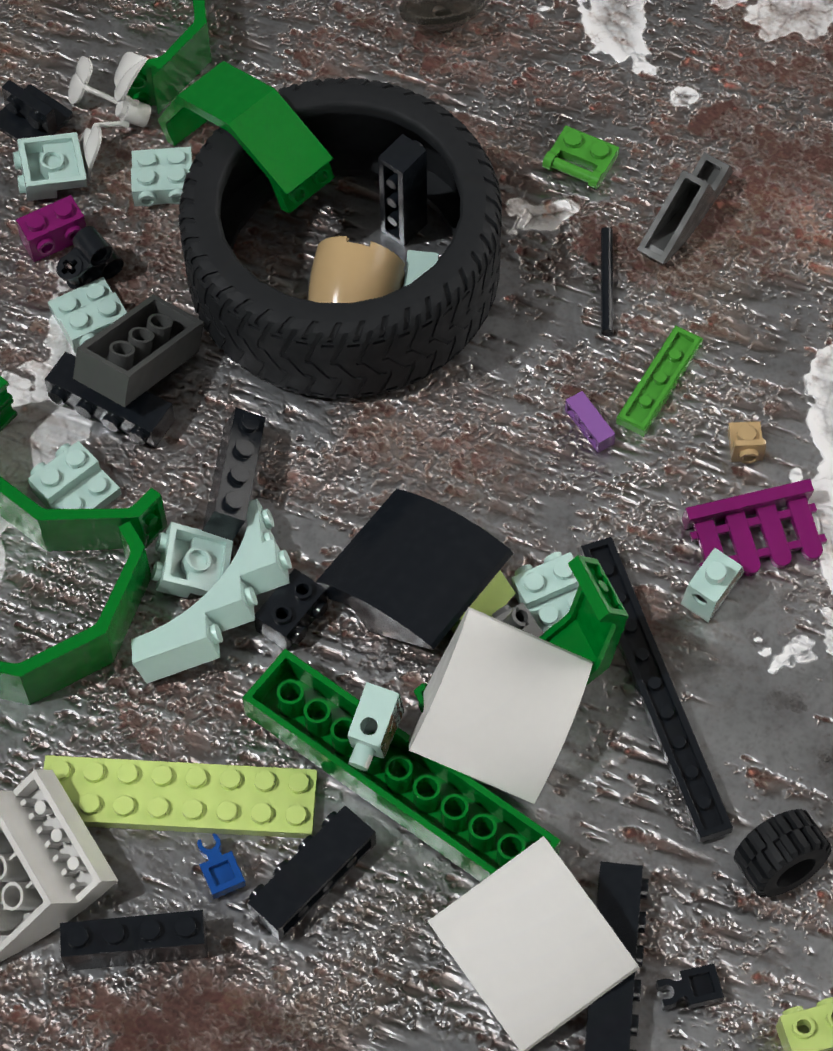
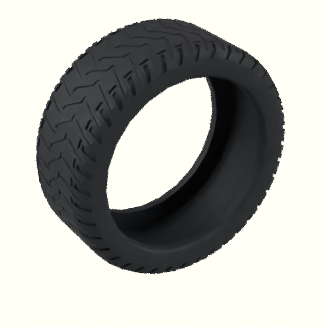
M327 78L324 81L318 79L302 82L299 86L293 84L289 87L280 88L278 93L333 157L329 164L334 176H364L379 180L378 157L403 134L411 140L420 142L427 150V204L440 215L453 235L452 241L433 267L411 284L383 297L354 303H318L287 295L260 281L239 262L232 250L240 230L257 209L276 195L268 177L229 132L219 127L207 139L200 149V153L196 155L189 169L190 172L186 175L182 189L183 193L180 196V214L178 216L188 287L195 312L199 314V319L204 321L203 327L205 331L210 333L209 336L220 349H223L230 359L236 364L239 363L243 369L255 377L258 376L261 380L267 381L276 387L279 386L284 390H291L294 393H302L307 396L315 395L319 398L328 397L335 399L340 397L341 399L380 395L387 391H396L409 384H414L431 373L433 374L464 349L483 325L495 300L500 278L502 199L499 182L492 163L478 140L459 119L431 99L421 94H415L409 89L376 80L370 82L368 79L349 78L348 80L344 78Z

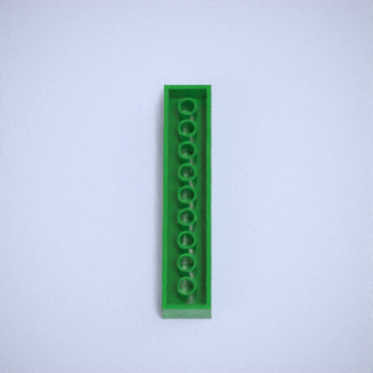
M287 649L282 651L242 697L246 716L480 882L543 836L559 856L560 839L471 777L409 751L410 735L399 727L395 732L386 756L384 758L373 756L368 771L357 769L348 764L354 748L351 747L347 736L360 700Z

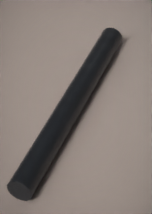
M609 227L601 229V334L603 336H612L614 334L613 229Z

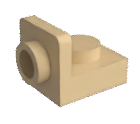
M761 422L728 423L727 430L731 462L751 464L763 461L766 440L762 438Z

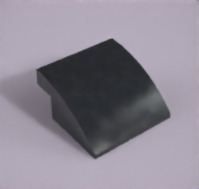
M396 488L316 582L326 589L328 599L350 605L369 632L434 650L509 560L513 552L487 531L449 508L425 497Z

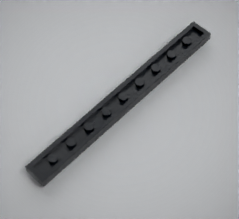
M612 537L582 545L580 548L581 555L598 559L629 616L618 646L699 843L732 833L733 826Z

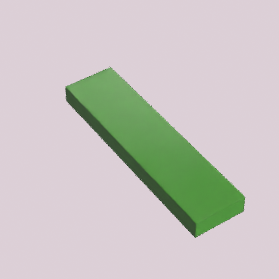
M675 325L618 414L616 424L644 437L702 346L703 338Z

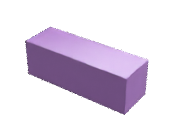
M583 391L566 399L565 411L597 453L614 445V431Z

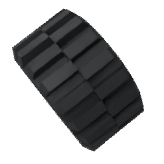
M795 809L777 814L753 829L737 847L734 861L757 895L763 898L773 897L786 893L810 879L827 861L832 847L806 810Z

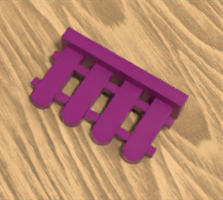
M811 479L687 507L681 518L685 530L694 529L693 532H690L689 536L691 542L698 541L704 561L714 548L724 553L719 536L729 534L735 555L728 557L743 566V574L746 576L755 575L761 566L760 559L770 557L774 567L779 569L786 568L792 559L791 552L801 550L806 560L816 561L823 552L822 544L827 542L825 533L818 534L812 516L817 511L815 503L808 504L814 492ZM787 507L786 510L777 511L778 508ZM756 514L757 516L748 519L746 518V516ZM791 519L797 540L787 542L781 521ZM725 521L726 523L723 525L715 526V523ZM760 526L766 548L756 550L750 528Z

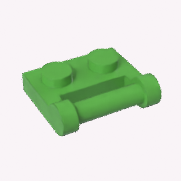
M565 126L551 150L546 153L542 167L550 171L555 169L585 181L589 187L597 190L618 157L619 147ZM563 159H566V160H568V161H571V162H573V163H576V164H578V165H581V166H583V167H585V168H588V169H590V170H593V172H592V171H589V170H587V169H584V168H582V167H580V166H577V165H575V164H572V163H570V162H567V161H565V160H563Z

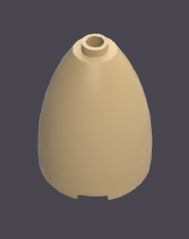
M348 236L326 238L318 244L310 275L308 300L318 303H354L383 297L403 287L405 263L397 254L372 241L370 246L349 242Z

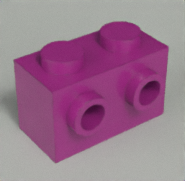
M72 195L16 219L21 241L33 262L72 246L74 236L86 227L84 215Z

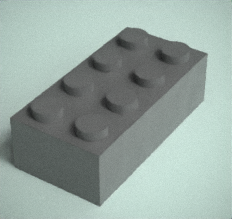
M153 294L77 348L73 379L126 407L199 352L204 321Z

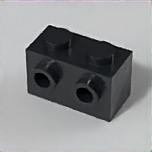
M294 568L289 574V584L278 587L256 612L254 621L256 631L282 649L289 650L294 643L299 644L304 639L308 627L314 619L319 620L325 614L328 608L326 589Z

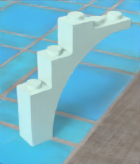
M257 498L249 501L246 516L247 527L238 552L214 586L194 605L173 620L153 631L131 639L132 664L147 684L220 658L219 643L223 642L221 632L255 621L254 606L258 604L256 595L289 584L288 569L292 568L290 557L286 550L281 551L271 532V528L275 526L272 514L269 509H263Z

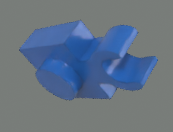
M214 833L212 836L215 846L212 849L204 848L201 840H198L197 844L201 856L208 860L199 864L200 870L213 899H216L246 886V883L232 851L222 855L220 838Z

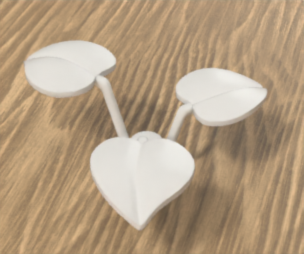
M126 52L123 55L114 77V84L116 86L114 97L88 85L93 72L90 58L82 56L77 63L76 73L72 76L69 85V102L77 105L86 90L117 104L115 115L121 120L94 123L92 129L86 128L79 144L87 180L92 181L91 170L102 141L101 128H128L129 124L143 128L150 119L151 106L127 95L135 78L148 60L145 56L134 52Z

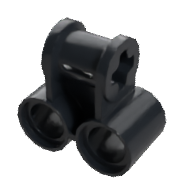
M87 226L74 236L73 245L75 248L58 261L56 270L58 276L66 281L72 290H75L97 280L100 276L105 279L116 276L122 270L124 261L95 227ZM81 277L83 282H80L78 278Z

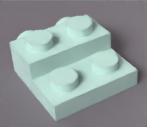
M77 132L17 139L18 151L13 152L15 170L21 169L22 175L17 176L20 194L26 193L27 201L57 198V190L87 187V178Z
M191 147L131 151V189L134 206L149 207L160 204H180V196L183 193L182 189L187 173L190 172L189 169L193 163Z
M104 277L48 301L50 311L75 354L79 346L127 313L117 294L112 292Z
M79 441L72 446L69 443L62 445L55 454L56 458L48 464L44 462L37 464L31 470L30 477L28 478L31 491L48 509H103L122 494L120 487L100 468L99 461Z
M171 522L164 533H159L155 545V551L161 552L160 562L156 561L154 563L151 573V580L157 581L155 591L188 598L190 593L204 596L229 567L233 541L204 532L201 529Z
M554 552L544 559L543 564L534 568L531 564L521 566L515 571V576L511 577V587L516 593L514 595L519 604L522 602L525 604L543 633L569 612L579 583L568 565L574 558L571 552L564 555L561 552Z

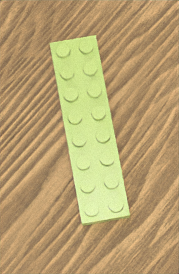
M45 755L43 769L53 770L86 827L287 838L313 836L318 770Z

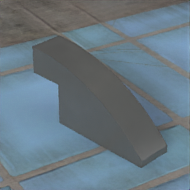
M704 152L692 174L683 170L637 251L665 265L687 241L710 210L733 173L731 166Z

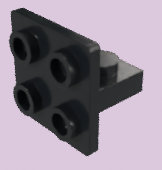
M8 80L1 87L5 107L0 111V131L16 142L17 139L54 135L73 117L71 110L31 84L23 89L11 80Z

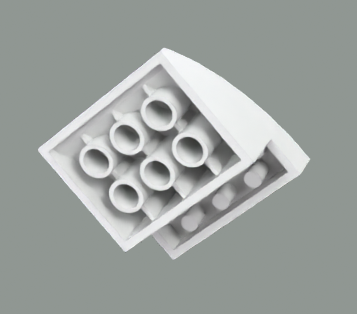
M468 607L423 692L424 711L409 737V751L535 804L573 723L593 663L591 660Z
M34 769L13 791L0 790V962L58 929L60 923L70 921L118 882L117 877L53 770Z
M544 836L428 920V923L520 1051H529L640 968Z

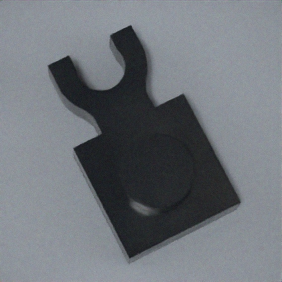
M715 964L682 970L679 972L680 981L672 979L656 981L657 992L667 989L673 993L672 998L662 1000L661 1006L663 1011L674 1008L681 1001H686L688 1009L723 1002L724 1000Z

